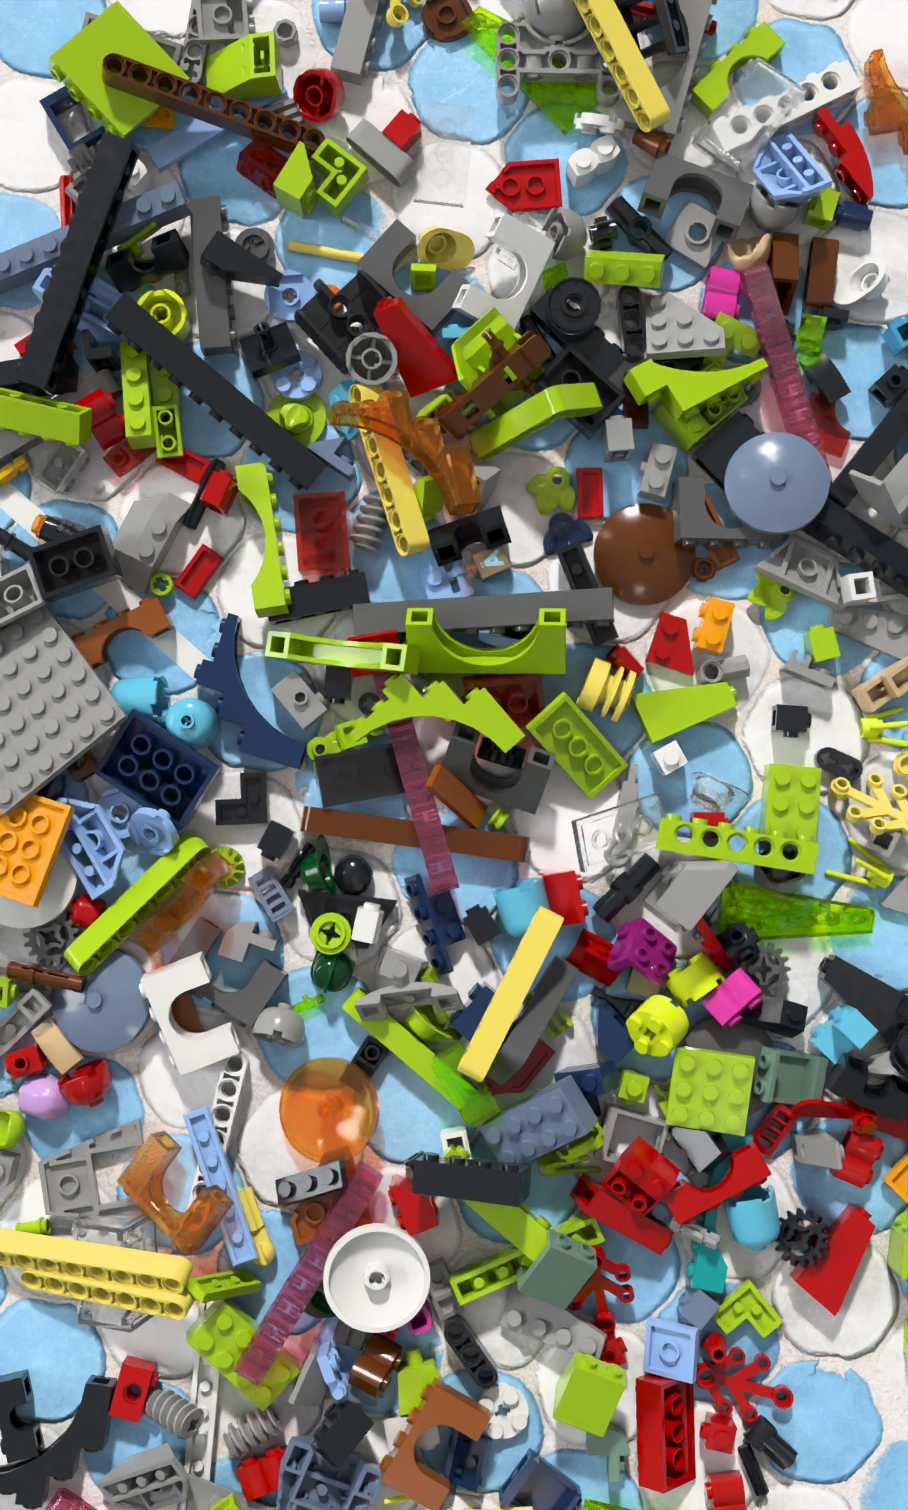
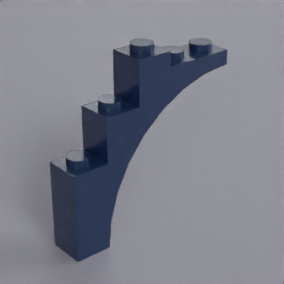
M228 613L227 619L223 618L219 627V633H222L219 643L215 642L212 649L211 657H214V660L212 662L203 659L201 664H197L194 672L195 683L199 686L224 693L223 698L219 697L215 712H218L217 717L246 727L245 731L240 732L237 745L240 746V752L301 770L307 745L289 738L275 729L258 712L248 697L240 676L237 660V638L241 618L238 615Z

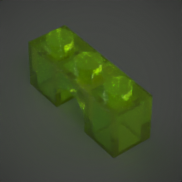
M458 1040L433 1055L432 1060L434 1063L431 1064V1067L438 1078L443 1076L448 1085L444 1088L452 1101L456 1099L461 1106L458 1112L466 1124L470 1122L474 1128L499 1113L501 1109L487 1084L478 1090H468L462 1085L460 1081L462 1073L457 1071V1068L466 1050L461 1041Z

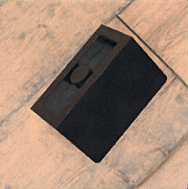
M83 329L86 360L96 373L108 368L112 372L121 371V360L111 346L99 347L88 329Z

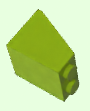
M576 1351L555 1385L553 1419L603 1438L626 1387V1370L616 1364H609L596 1359L590 1354Z

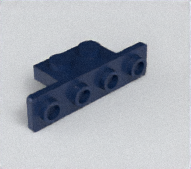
M420 874L404 878L405 890L411 898L414 916L420 924L423 933L422 938L428 947L434 970L437 975L453 972L454 969L446 946L467 938L450 890L428 897Z
M454 1429V1433L448 1442L449 1456L442 1470L444 1477L449 1479L450 1491L439 1510H448L453 1506L457 1485L475 1493L481 1491L492 1438L482 1434L478 1442Z

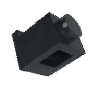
M894 364L868 391L886 408L908 387V369Z

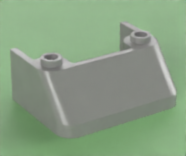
M908 452L883 481L877 477L867 476L851 470L849 475L861 499L892 525L903 530L908 529Z
M676 860L673 864L669 861L660 872L662 875L661 879L643 901L675 926L679 923L690 932L736 874L738 867L728 860Z

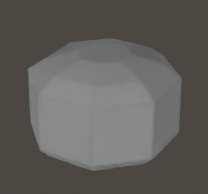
M283 19L276 22L273 28L278 45L285 48L295 45L299 35L294 22Z

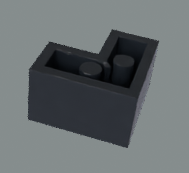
M352 1401L332 1403L324 1413L326 1418L321 1423L322 1425L313 1434L315 1439L310 1445L332 1467L340 1468L374 1425V1422Z

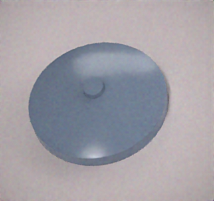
M784 432L761 434L745 442L731 457L724 478L725 498L734 516L746 527L767 535L790 534L809 525L821 512L830 487L829 471L820 452L805 439Z
M115 949L93 972L82 976L87 979L86 988L83 993L53 987L51 1004L53 1005L52 1013L54 1020L64 1036L72 1044L86 1051L109 1052L127 1046L142 1033L150 1018L149 1008L151 1005L148 998H143L139 989L140 981L146 971L134 957L122 950ZM69 962L60 970L63 973L80 976Z

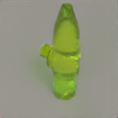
M307 994L303 995V1001L293 1005V1011L300 1013L314 1008L316 1005L325 1002L323 994L308 998Z

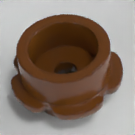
M702 557L695 559L692 577H695L698 582H707L708 579H712L716 572L713 561ZM705 568V572H701L700 569Z

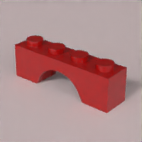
M753 1141L732 1151L729 1155L728 1172L716 1185L696 1187L683 1178L676 1182L675 1187L664 1199L678 1225L681 1223L689 1224L698 1218L697 1215L705 1210L707 1212L713 1211L721 1205L720 1202L727 1198L735 1199L744 1193V1189L753 1185L756 1187L767 1181V1177L772 1175Z

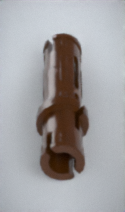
M10 961L6 969V977L24 980L31 985L37 983L83 993L87 984L86 977L44 969L37 964H32L31 966Z

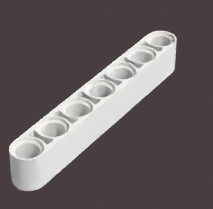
M240 1050V1053L224 1059L211 1109L218 1134L224 1139L222 1146L226 1156L250 1061L248 1054L243 1050ZM231 1057H239L243 1062L242 1068H233L230 1064ZM226 1082H232L236 1086L235 1094H228L224 1090ZM218 1109H228L230 1118L227 1120L221 1119L218 1116ZM199 1163L185 1214L186 1225L194 1231H199L208 1224L214 1209L210 1196H204L199 1191L200 1185H206ZM193 1211H201L205 1216V1220H195L192 1215Z

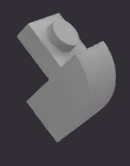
M243 921L235 924L225 933L218 955L242 963L246 960L251 944L275 951L279 939L274 938L275 934L267 930L260 929L259 933L255 932L258 925L257 921Z

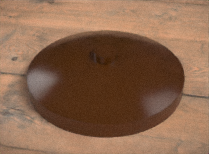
M650 503L629 505L611 515L599 530L593 549L595 571L605 588L612 587L613 596L621 601L639 606L659 604L676 595L688 582L696 559L695 547L684 548L682 544H674L673 511Z

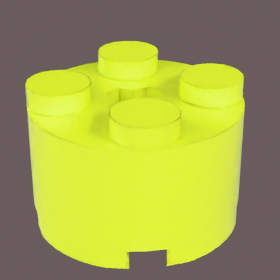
M168 289L151 290L139 299L137 304L182 342L186 339L192 321L184 302L175 292Z
M702 951L686 961L688 967L684 970L679 966L667 974L666 986L682 1009L688 1006L686 1000L689 1003L696 1001L719 985L717 981L722 983L726 980L710 956L704 955Z
M651 996L626 1020V1026L634 1042V1048L640 1054H649L655 1057L667 1056L688 1032L689 1021L684 1010L680 1006L676 1008L670 1003L671 999L666 996Z

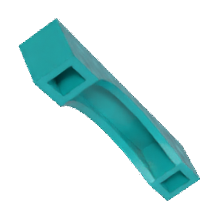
M719 1132L732 1151L753 1141V1137L746 1132L745 1136ZM729 1156L711 1172H706L709 1175L707 1185L703 1184L702 1187L714 1186L725 1177L729 1169ZM718 1208L710 1212L705 1210L699 1213L696 1224L708 1229V1233L712 1231L717 1234L716 1220ZM692 1240L690 1250L693 1252L692 1262L687 1263L685 1277L688 1278L692 1288L723 1294L728 1267L721 1255L719 1245L716 1250L705 1246L706 1243L704 1242L700 1244Z

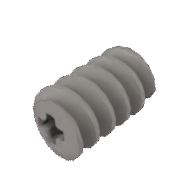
M365 495L363 496V501L367 505H361L359 510L363 514L356 516V520L360 524L353 525V530L358 534H350L349 539L353 542L354 546L360 549L378 553L379 550L373 544L382 543L376 535L385 534L380 524H388V521L383 518V515H386L381 498Z
M170 1389L154 1391L146 1403L145 1411L148 1418L160 1424L164 1429H168L170 1433L175 1434L180 1439L185 1440L192 1437L198 1431L204 1419L202 1409L197 1408L193 1403H189L187 1399L182 1398L179 1394H175Z
M271 1405L266 1408L264 1413L259 1407L255 1408V1418L249 1412L246 1413V1423L241 1418H238V1428H235L232 1423L228 1424L229 1433L226 1434L224 1432L223 1438L234 1458H240L242 1452H250L251 1446L257 1448L260 1445V1441L263 1443L267 1442L270 1436L276 1437L279 1430L283 1431L279 1416Z

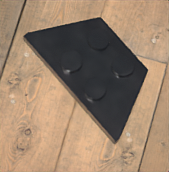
M298 889V896L301 899L310 927H312V924L319 916L326 913H337L348 920L353 931L357 909L359 906H364L365 902L381 905L380 910L385 911L382 927L397 904V900L341 893H336L332 896L328 892L307 893L305 889ZM332 927L331 930L322 929V932L327 936L338 934L335 932V927ZM351 939L356 948L368 949L370 943Z

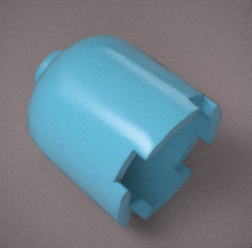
M164 676L125 678L113 685L110 692L127 715L135 708L161 727H165V717L171 707V699L165 697L164 688H169Z
M184 698L176 701L169 708L165 717V727L167 731L195 750H200L210 746L217 739L221 720L217 717L218 712H215V708L211 704L197 698Z
M532 877L516 881V887L506 890L504 885L492 891L504 928L512 937L523 938L540 905L550 910L542 877Z
M751 1185L744 1189V1193L735 1199L727 1198L723 1200L730 1232L736 1243L743 1247L751 1248L753 1251H761L778 1238L780 1220L775 1189L772 1185H768L767 1188H761V1185L756 1187Z

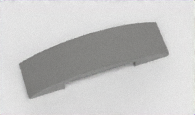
M409 982L381 988L355 1001L354 1005L362 1021L385 1019L390 1009L434 1004L437 1012L463 1010L464 1007L457 989L432 982Z
M33 987L16 1004V1007L0 1021V1058L53 1006L36 987Z

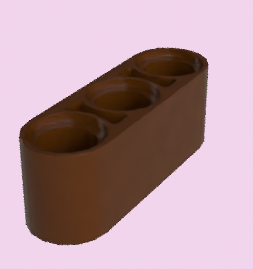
M820 237L812 238L808 254L802 302L803 310L805 305L815 306L818 309H823L824 306L831 307L839 240Z

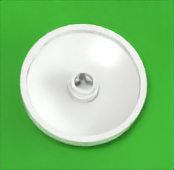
M62 847L59 850L38 908L0 895L1 924L20 929L37 928L54 921L70 906L78 888L79 876Z
M383 1223L359 1226L343 1235L329 1252L323 1271L324 1293L335 1315L350 1327L370 1333L394 1330L409 1322L425 1303L430 1288V1268L426 1254L418 1241L399 1227Z

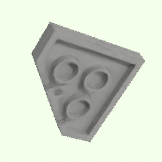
M671 294L645 296L647 360L725 355L723 327Z

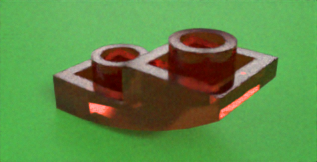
M128 440L125 442L120 441L103 457V460L121 478L146 460L157 449L156 447L132 449Z

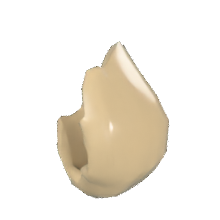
M766 233L762 237L757 236L749 239L741 238L734 241L733 245L727 244L728 256L732 266L737 271H741L742 274L758 273L766 267L771 252L772 234Z

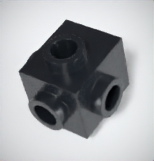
M744 921L732 924L724 932L716 935L733 967L741 962L752 960L756 954L761 952L757 945L761 941L754 927L748 929Z

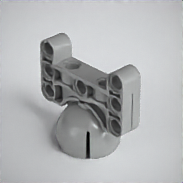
M524 0V17L527 23L508 21L498 27L495 43V96L501 105L509 106L515 103L518 97L520 82L596 83V98L600 105L611 107L618 101L621 91L610 70L604 67L603 63L605 61L573 0ZM503 35H510L514 40L506 42L501 37ZM508 60L511 61L514 66H512L511 68H506L501 64V62ZM560 61L564 64V67L558 69L552 63ZM510 86L514 92L506 94L501 88ZM609 87L614 90L615 94L607 95L603 89Z

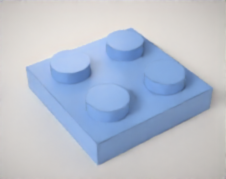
M654 1317L646 1319L643 1372L693 1384L696 1381L700 1328Z

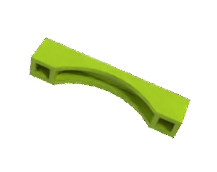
M265 461L235 466L240 496L260 518L265 531L266 548L263 563L251 585L255 612L258 618L288 614V604H292L290 588H285L284 580H289L287 565H282L281 556H285L283 540L279 541L278 532H282L280 517H275L274 511L279 506L276 493L272 494L271 486L275 485L273 470H268Z
M268 631L265 656L281 661L417 675L421 649L404 644L345 641Z

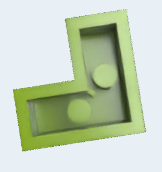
M326 137L311 156L314 170L326 178L316 191L319 205L336 218H339L368 182V169Z

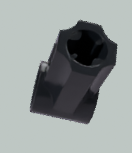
M760 1414L743 1433L746 1440L759 1452L763 1451L782 1470L789 1468L795 1462V1458L798 1455L796 1449L778 1434L777 1429L763 1415Z

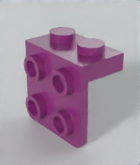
M643 917L621 925L617 932L618 937L615 945L610 951L607 967L615 972L632 966L657 987L665 986L668 979L667 974L670 973L677 952L676 945Z

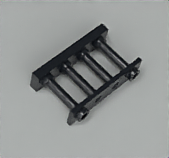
M614 0L644 60L665 50L668 56L680 55L690 51L678 0H654L657 13L636 23L633 20L631 7L646 0ZM660 24L663 40L640 49L637 34Z

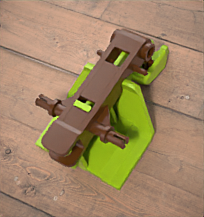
M493 306L451 346L458 380L467 392L458 397L452 389H449L448 394L453 398V401L447 394L438 396L418 412L411 427L417 431L420 427L424 426L425 432L420 437L426 440L432 438L434 441H438L445 433H448L452 439L462 440L469 433L468 428L473 424L478 429L482 427L478 419L485 413L490 419H494L510 411L526 394L529 393L533 397L541 392L537 388L535 380L545 370L541 363L550 356V347L541 336L536 335L533 331H527L522 336L516 333Z

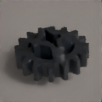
M797 1208L796 1215L791 1211H787V1219L779 1218L782 1225L779 1236L775 1241L779 1242L780 1245L775 1250L779 1253L784 1252L781 1258L784 1261L790 1260V1265L795 1267L800 1263L801 1267L807 1268L808 1262L816 1266V1258L825 1259L826 1257L822 1251L824 1249L830 1250L831 1248L825 1244L826 1240L832 1239V1236L824 1232L829 1226L825 1223L820 1224L823 1218L818 1214L814 1216V1212L809 1209L804 1214L802 1209ZM801 1221H809L813 1226L804 1227ZM801 1233L805 1234L803 1243L798 1242L801 1239ZM799 1249L803 1256L795 1255L791 1250Z

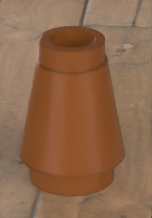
M639 128L635 131L632 138L633 144L655 159L659 151L668 153L672 141L667 138V134L652 131L646 133Z

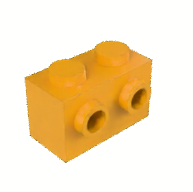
M710 597L705 603H701L698 617H701L699 627L694 628L691 641L694 642L692 650L716 657L722 653L735 603Z

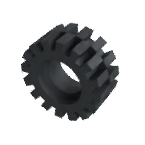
M482 737L477 757L495 764L521 770L527 749L513 746L505 753L490 738Z

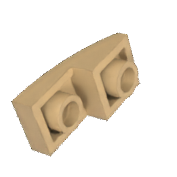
M53 1016L46 1018L31 1031L39 1047L62 1075H66L84 1060L78 1047L67 1040Z

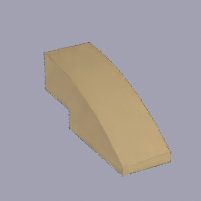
M908 656L888 666L851 690L862 712H874L892 698H898L908 691Z

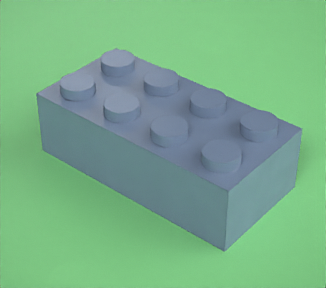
M569 1075L490 1115L479 1127V1130L499 1162L526 1164L588 1134L599 1120L573 1077Z

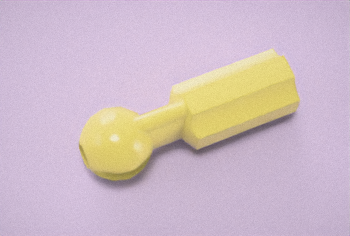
M252 1186L245 1187L237 1191L259 1253V1258L252 1261L259 1266H266L275 1258V1247L270 1241Z

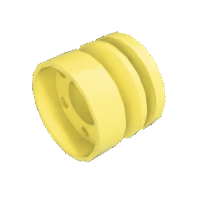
M596 656L585 678L576 705L578 708L591 713L597 703L602 704L600 717L603 718L606 716L609 708H611L613 711L610 721L616 723L620 715L627 709L635 689L637 673L630 670L626 679L622 680L624 667H620L614 676L610 675L611 662Z

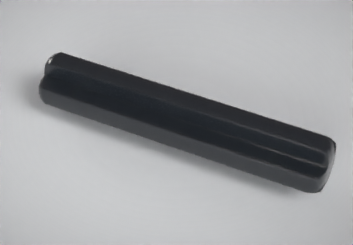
M212 459L183 520V525L191 530L197 529L206 507L200 501V497L212 472H219V469L224 470L226 467L222 460Z

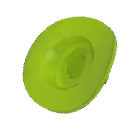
M313 393L312 397L308 400L301 402L289 401L279 394L271 402L266 413L306 448L309 443L316 442L320 437L327 419L325 405L316 393Z

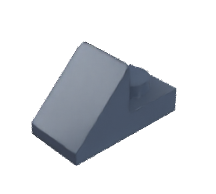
M345 437L309 443L307 449L328 467L349 481L355 476L354 462L344 455L338 457L347 443Z

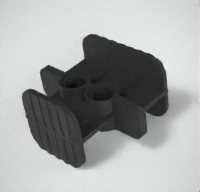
M359 270L356 276L336 294L320 278L317 279L313 287L318 293L300 310L297 309L294 314V319L302 331L311 338L312 342L322 350L335 367L345 375L349 373L346 367V352L349 344L361 334L373 332L378 327L373 312L378 305L377 302L387 297L380 287L374 283L372 278L362 270ZM341 303L345 305L347 311L343 314H338L334 311L333 305ZM355 322L361 323L364 331L362 333H355L350 325Z

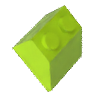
M299 141L273 186L278 204L305 219L308 212L311 214L314 211L318 200L305 145Z
M908 1212L899 1214L894 1220L895 1223L890 1227L887 1264L904 1281L908 1278Z

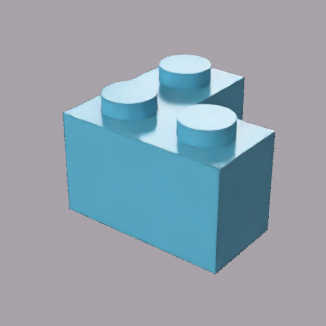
M843 1003L841 1006L838 1004L828 1013L829 1018L823 1024L819 1023L811 1030L810 1034L812 1036L808 1041L825 1058H828L829 1062L835 1065L844 1052L848 1053L853 1047L860 1050L878 1030L856 1008Z

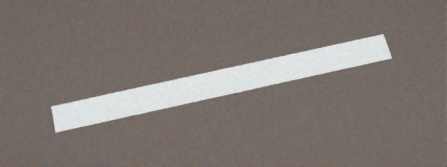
M10 482L6 483L0 488V508L40 544L47 543L39 538V533L48 516ZM119 579L92 588L94 592L117 612L127 608L133 610L139 607V602L142 601L140 597ZM175 628L154 639L141 632L195 681L194 672L197 664H201L203 659L211 661ZM203 687L212 696H214L217 692L215 690Z

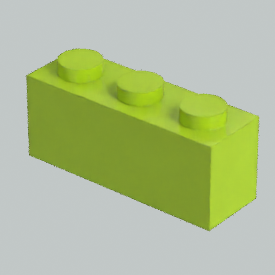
M589 250L585 255L584 279L598 284L660 288L663 282L665 255Z

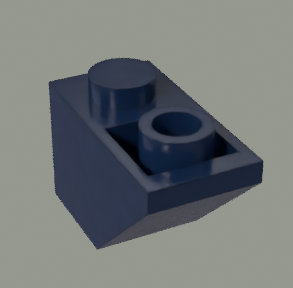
M599 1003L596 1006L595 1043L616 1065L634 1048V1042L630 1037L626 1024L622 1027L616 1020L619 1015L609 1004L604 1007Z

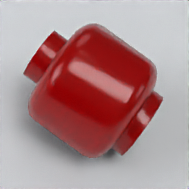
M82 894L78 900L73 899L68 914L72 915V923L75 926L87 929L108 908L106 907L105 900L101 898L92 900L89 894Z

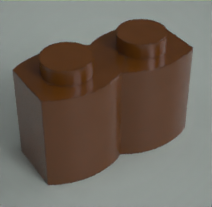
M373 1333V1336H371L363 1352L355 1362L350 1372L348 1383L375 1398L381 1391L385 1393L392 1379L390 1374L393 1370L398 1371L403 1362L404 1356L401 1355L403 1346L379 1333Z

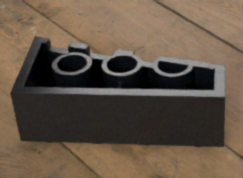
M424 1152L423 1155L414 1160L412 1193L519 1207L529 1197L532 1164L498 1162L488 1159L473 1160L456 1155L449 1156L448 1158L439 1157L438 1153Z

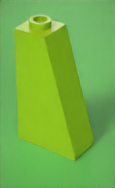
M727 682L639 693L633 695L630 702L649 744H652L737 706L736 700H738V695L732 685L729 686Z

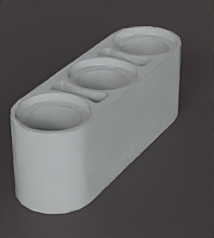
M362 119L346 137L348 144L360 156L397 187H401L417 169V165L412 158L366 119Z

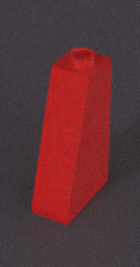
M389 296L377 302L378 305L373 315L382 335L389 339L397 351V368L411 398L458 380L454 361L400 296L394 299Z
M585 1173L581 1174L569 1194L587 1215L655 1253L662 1255L663 1251L671 1244L674 1232L664 1222L656 1219L649 1213L643 1218L639 1217L601 1186V1183Z
M850 1203L825 1231L826 1234L832 1236V1239L826 1240L825 1243L831 1247L830 1250L824 1249L822 1251L826 1258L817 1257V1265L814 1266L808 1262L807 1268L801 1267L799 1263L789 1274L798 1285L834 1316L842 1305L876 1227L869 1220L872 1217L871 1214L860 1205L856 1209Z

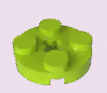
M597 1122L588 1134L554 1151L560 1159H565L568 1164H573L582 1155L590 1150H597L603 1145V1129L599 1122Z

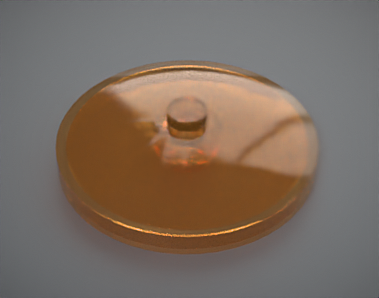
M322 1057L310 1060L298 1067L290 1075L283 1087L279 1102V1117L283 1132L292 1147L311 1161L329 1164L336 1161H346L355 1157L368 1146L378 1126L380 1110L375 1087L360 1067L346 1059Z

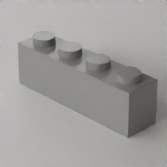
M348 0L330 66L331 71L341 81L361 86L363 77H368L371 64L368 61L369 55L375 52L377 38L374 36L376 29H381L383 21L381 10L382 6H387L388 0Z

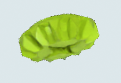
M218 847L212 850L211 856L204 863L203 872L211 884L220 888H228L238 883L242 878L245 869L244 860L235 849ZM221 856L225 864H234L233 867L227 869L226 879L222 871L213 870V868H217L220 865Z
M326 913L319 916L312 924L310 938L318 951L324 954L335 955L345 950L351 941L352 929L348 920L337 913ZM332 927H335V932L341 937L332 938L331 941H328V936L322 932V929L331 930Z

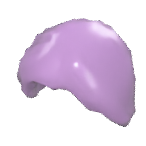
M38 1073L26 1078L18 1092L19 1099L17 1104L20 1112L43 1120L60 1119L70 1108V1102L64 1097L57 1085L60 1079L45 1073Z

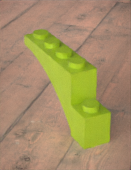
M764 358L733 369L695 372L662 366L649 359L630 369L623 381L638 406L646 402L652 404L662 397L677 421L683 417L686 419L692 418L705 405L707 408L716 405L721 401L720 397L726 394L729 397L735 395L742 389L741 386L747 383L750 386L757 383L763 378L762 373L767 369L768 364Z

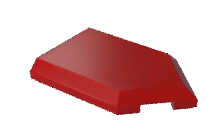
M559 158L508 162L494 181H491L485 190L512 213L551 210L554 207H563Z
M516 1019L512 1022L508 1032L510 1031ZM539 1038L525 1063L503 1086L485 1076L486 1096L523 1092L555 1054V1051Z

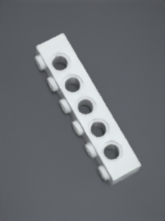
M848 59L841 63L838 61L833 62L824 71L818 74L813 72L796 85L793 83L788 84L780 90V93L771 96V94L766 95L757 104L751 107L748 105L744 106L729 118H719L713 123L708 137L723 163L763 143L764 139L786 129L790 130L814 118L816 113L824 107L830 110L855 98L862 85ZM824 84L830 85L833 90L826 89ZM801 95L808 96L811 101L802 99ZM784 106L788 109V112H783L778 107ZM762 117L765 119L766 123H760L756 120V118ZM739 128L744 134H737L733 129Z

